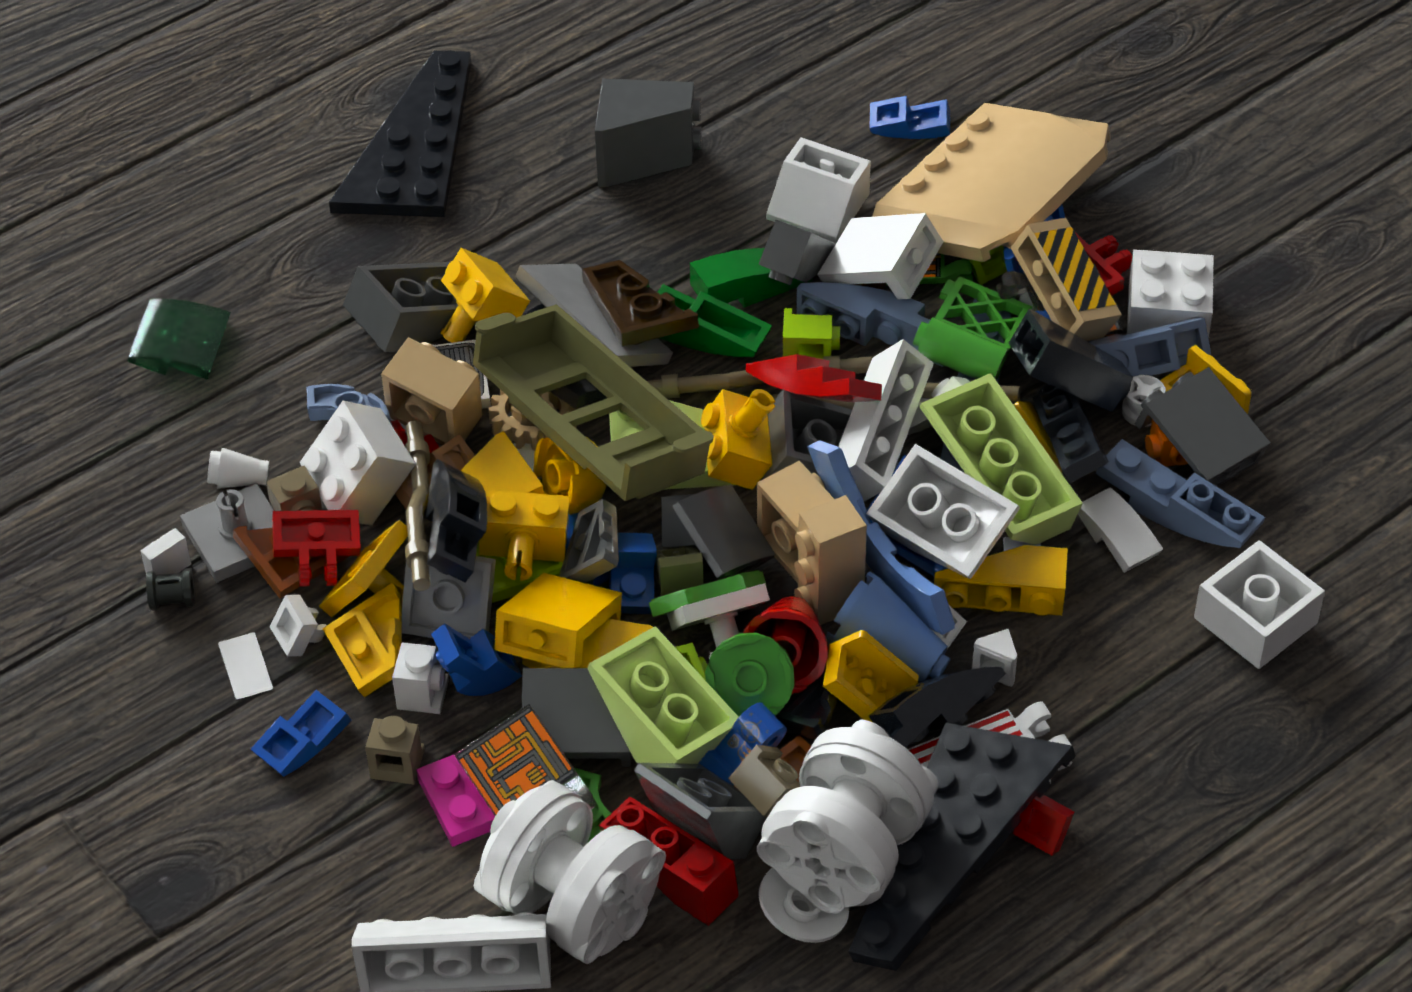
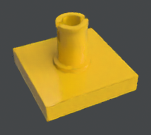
M398 520L369 543L319 607L329 616L333 617L364 593L367 588L376 594L392 582L400 591L403 603L404 585L389 573L385 566L408 537L407 526Z

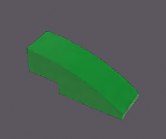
M765 248L734 250L690 262V285L697 295L702 291L725 303L738 299L744 308L797 288L801 283L805 282L793 278L791 285L768 277L771 269L758 265Z
M662 284L657 292L660 295L666 292L674 297L676 306L683 311L691 309L698 314L699 328L660 337L663 340L690 349L719 355L754 357L772 328L771 324L702 291L694 299Z

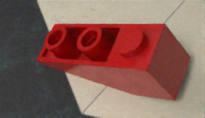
M629 796L599 825L601 831L614 825H621L628 830H634L665 851L666 859L659 873L657 887L675 905L709 926L739 896L734 861Z

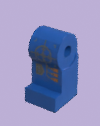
M756 703L737 718L732 729L714 750H709L698 764H701L733 786L734 784L728 778L755 745L777 747L786 735L787 728L763 703Z

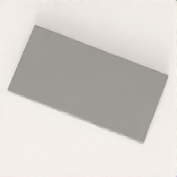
M544 264L519 266L515 277L545 307L557 304L629 367L665 365L669 363L673 352L658 338L638 345L621 346L583 283L582 268L579 265Z

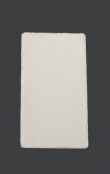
M249 633L218 643L237 700L273 689L255 633Z

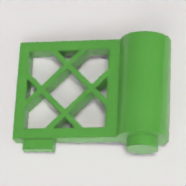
M960 276L956 282L948 279L939 296L940 299L945 301L935 318L932 317L929 324L921 322L913 344L919 347L918 351L933 362L974 379L991 373L997 381L1005 360L1012 349L1009 341L1028 309L1032 310L1033 306ZM960 293L973 297L978 302L965 304ZM1004 310L1018 317L1003 319L998 311ZM986 313L991 321L978 323L973 315ZM961 316L966 324L957 325L945 319ZM999 332L1005 341L1004 344L987 337L985 333Z

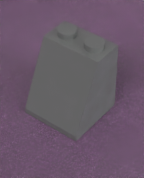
M602 78L595 125L598 187H609L692 165L694 149H701L702 127L695 126V121H700L701 98H694V82Z

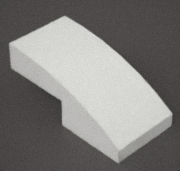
M1111 487L1082 502L1083 504L1078 512L1079 517L1096 543L1101 540L1105 542L1124 573L1157 556L1163 550L1145 522Z

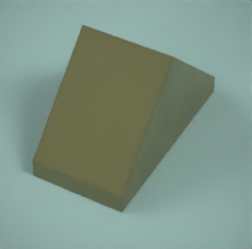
M694 546L657 550L654 574L659 596L704 584L702 552Z

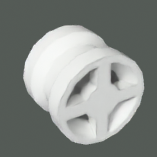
M1150 375L1134 376L1131 381L1130 391L1122 404L1124 419L1130 424L1135 425L1134 423L1143 409L1141 403L1157 390L1165 393L1166 388L1159 379Z

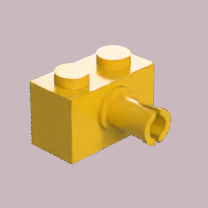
M460 248L454 260L448 264L445 274L441 279V282L457 300L458 307L440 333L451 343L464 341L476 321L501 313H511L516 318L520 317L530 303V300L498 262Z
M722 389L715 400L706 405L702 413L701 425L705 428V431L711 432L714 436L713 442L710 443L707 457L708 477L753 490L757 482L762 479L772 466L768 414L775 408V400L767 391L756 389L750 394V397Z
M484 489L487 500V530L479 540V555L507 557L504 567L505 575L512 580H516L517 567L521 566L520 581L531 577L533 560L564 561L570 496Z

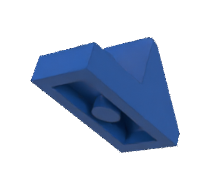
M618 533L619 562L617 567L609 571V589L622 592L621 614H652L649 602H651V599H654V565L657 557L653 535L647 533Z

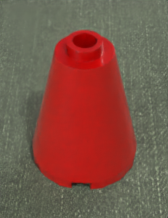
M795 596L782 598L755 616L745 627L743 633H759L771 637L786 649L794 665L795 685L792 694L805 690L807 686L816 679L818 680L823 674L829 654L827 638L812 607L804 599Z

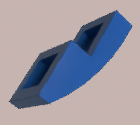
M907 95L871 102L869 128L872 134L892 138L926 139L950 135V108L947 99L910 106Z
M315 690L288 721L280 716L254 744L251 751L284 777L318 754L352 720L346 712Z

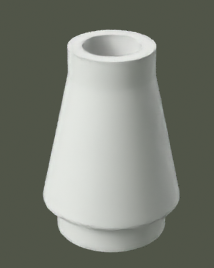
M222 448L221 452L211 451L208 466V484H216L217 489L251 486L256 483L267 486L269 461L259 460Z

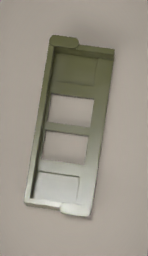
M557 304L517 318L511 313H501L476 322L475 329L477 333L473 365L509 397V402L584 470L586 468L590 469L624 501L635 497L641 499L705 473L709 446L714 438L713 434L699 427ZM582 379H587L607 399L560 415L539 395ZM621 409L644 430L596 447L574 426Z

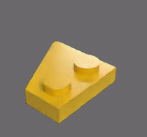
M393 582L322 628L352 681L364 698L392 680L402 643V595Z

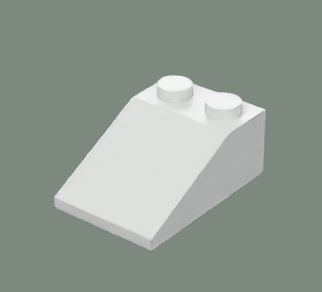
M915 444L866 514L873 523L877 522L883 532L913 552L971 579L1020 510V507Z

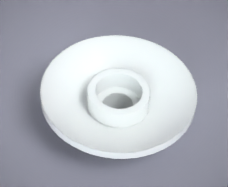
M771 868L766 873L760 884L759 901L765 916L779 931L793 939L810 943L824 942L837 936L847 923L849 907H845L842 912L836 914L819 909L806 895L788 884L774 868Z

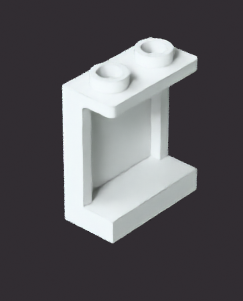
M926 213L852 218L817 275L822 282L887 283L897 299H910L944 241Z

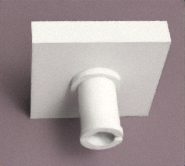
M764 583L684 605L667 615L672 631L702 622L705 625L710 624L717 648L724 640L739 634L734 618L738 616V612L753 609L769 601L770 598Z

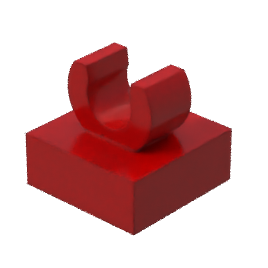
M1045 795L1041 798L1036 796L1020 815L1022 821L1014 829L1013 834L1053 856L1060 850L1075 812Z

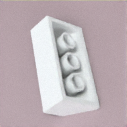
M522 912L514 916L488 917L485 915H472L467 918L456 919L426 917L415 921L380 919L372 923H358L352 937V952L360 992H480L551 988L550 937L547 933V914L536 915Z

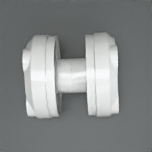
M859 720L852 727L833 728L823 732L816 738L807 752L800 769V787L787 792L773 807L763 824L762 839L757 845L759 857L767 865L776 869L788 884L806 895L819 909L834 914L842 912L845 907L871 904L883 895L898 863L897 845L910 840L922 827L933 807L934 794L939 786L938 779L934 773L921 765L916 757L903 745L890 738L882 727L871 721Z
M551 780L543 786L529 790L516 801H509L498 811L491 825V835L482 853L480 870L474 880V889L501 909L512 912L515 915L522 912L534 913L551 900L546 917L548 936L561 949L583 963L589 964L597 959V957L612 951L623 940L631 939L639 931L647 916L648 905L654 895L659 873L665 863L666 852L636 831L628 830L621 825H614L603 830L588 842L593 824L591 807L578 794L564 785Z

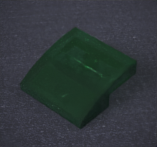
M149 299L127 362L166 375L167 369L170 366L208 379L231 312L191 301Z

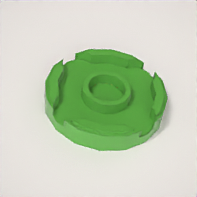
M739 633L724 640L711 654L705 671L706 682L738 716L759 702L763 703L774 715H777L789 701L795 685L794 665L786 649L773 638L759 633Z

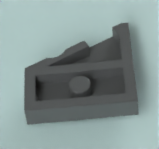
M601 499L579 511L559 574L560 577L586 583L617 567L619 556L616 506Z

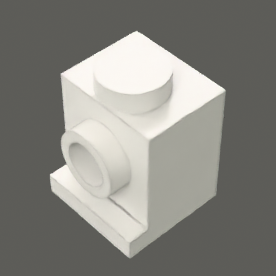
M401 643L392 676L397 709L434 714L441 713L449 682V674H445V669L437 660L436 646Z

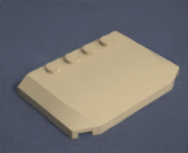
M984 103L876 203L872 217L926 213L944 241L937 253L985 262L991 259L990 250L1001 245L1011 249L1028 224L1043 222L1107 160V141L1111 139L1109 125L1107 123L1063 117L1045 112Z

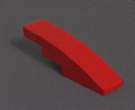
M795 354L746 364V372L770 386L795 394L852 403L881 401L882 384L855 379L856 372L829 367L830 360Z

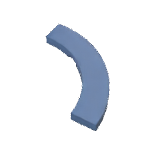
M821 440L807 446L818 476L823 481L825 489L834 499L846 495L866 523L865 562L874 574L879 576L929 628L942 635L955 629V622L944 589L931 583L914 568L899 563L894 557L897 554V549L877 522L871 524L866 514L867 510L863 497L853 479L842 448Z

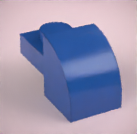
M444 623L431 633L439 650L436 652L437 660L449 672L457 692L469 696L491 694L506 688L522 677L513 655L494 650L495 636L485 629L480 630L469 639Z

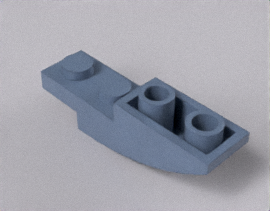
M829 282L801 283L797 287V314L832 315V326H840V336L863 346L872 337H876L890 345H894L904 339L918 350L919 347L913 344L916 332L921 322L927 324L930 322V319L925 318L924 303L911 298L897 299L894 293L886 290ZM933 362L934 364L943 367V365Z
M1201 317L1127 335L1115 334L1087 341L1122 361L1133 377L1138 375L1152 376L1180 369L1181 365L1186 364L1188 349L1194 345H1197L1205 353L1211 355L1205 318Z
M1123 439L1106 455L1109 462L1096 470L1098 476L1130 496L1128 504L1136 512L1168 529L1203 542L1241 548L1265 520L1264 516L1198 474L1193 473L1186 480Z

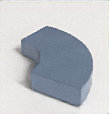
M320 384L306 387L307 410L310 421L329 420L344 400L381 408L391 423L387 406L372 393L368 395L361 394L355 391L352 386L340 384Z

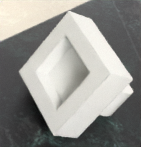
M285 595L270 625L273 634L287 657L302 656L309 642L318 643L322 641L325 635L322 628L327 625H318L315 620L319 613L318 610L307 607L301 595Z

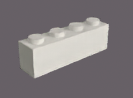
M904 339L872 358L864 381L882 384L881 401L855 402L838 446L842 448L863 501L881 493L891 479L934 364Z

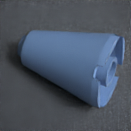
M872 572L867 573V583L861 580L838 612L834 622L841 626L835 635L829 632L826 635L829 647V644L857 631H866L919 675V682L930 677L942 675L951 660L945 655L948 646L879 576Z

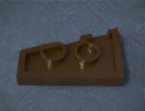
M621 260L582 269L583 283L622 347L638 345L648 340L699 328L698 314L691 309L683 311L677 307L675 298L665 292L660 295L650 288L648 279Z

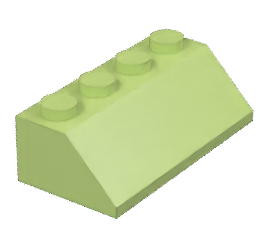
M991 373L921 403L920 409L965 474L1019 505L1020 510L1005 529L1011 540L1037 545L1071 529L1083 504Z

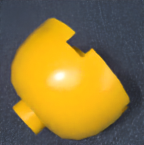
M549 437L541 438L538 441L534 453L533 470L537 477H542L544 494L570 496V515L579 513V511L601 500L607 485L590 469L586 468L584 470ZM586 437V438H587L588 440H590L596 447H598L591 439H589L588 437Z

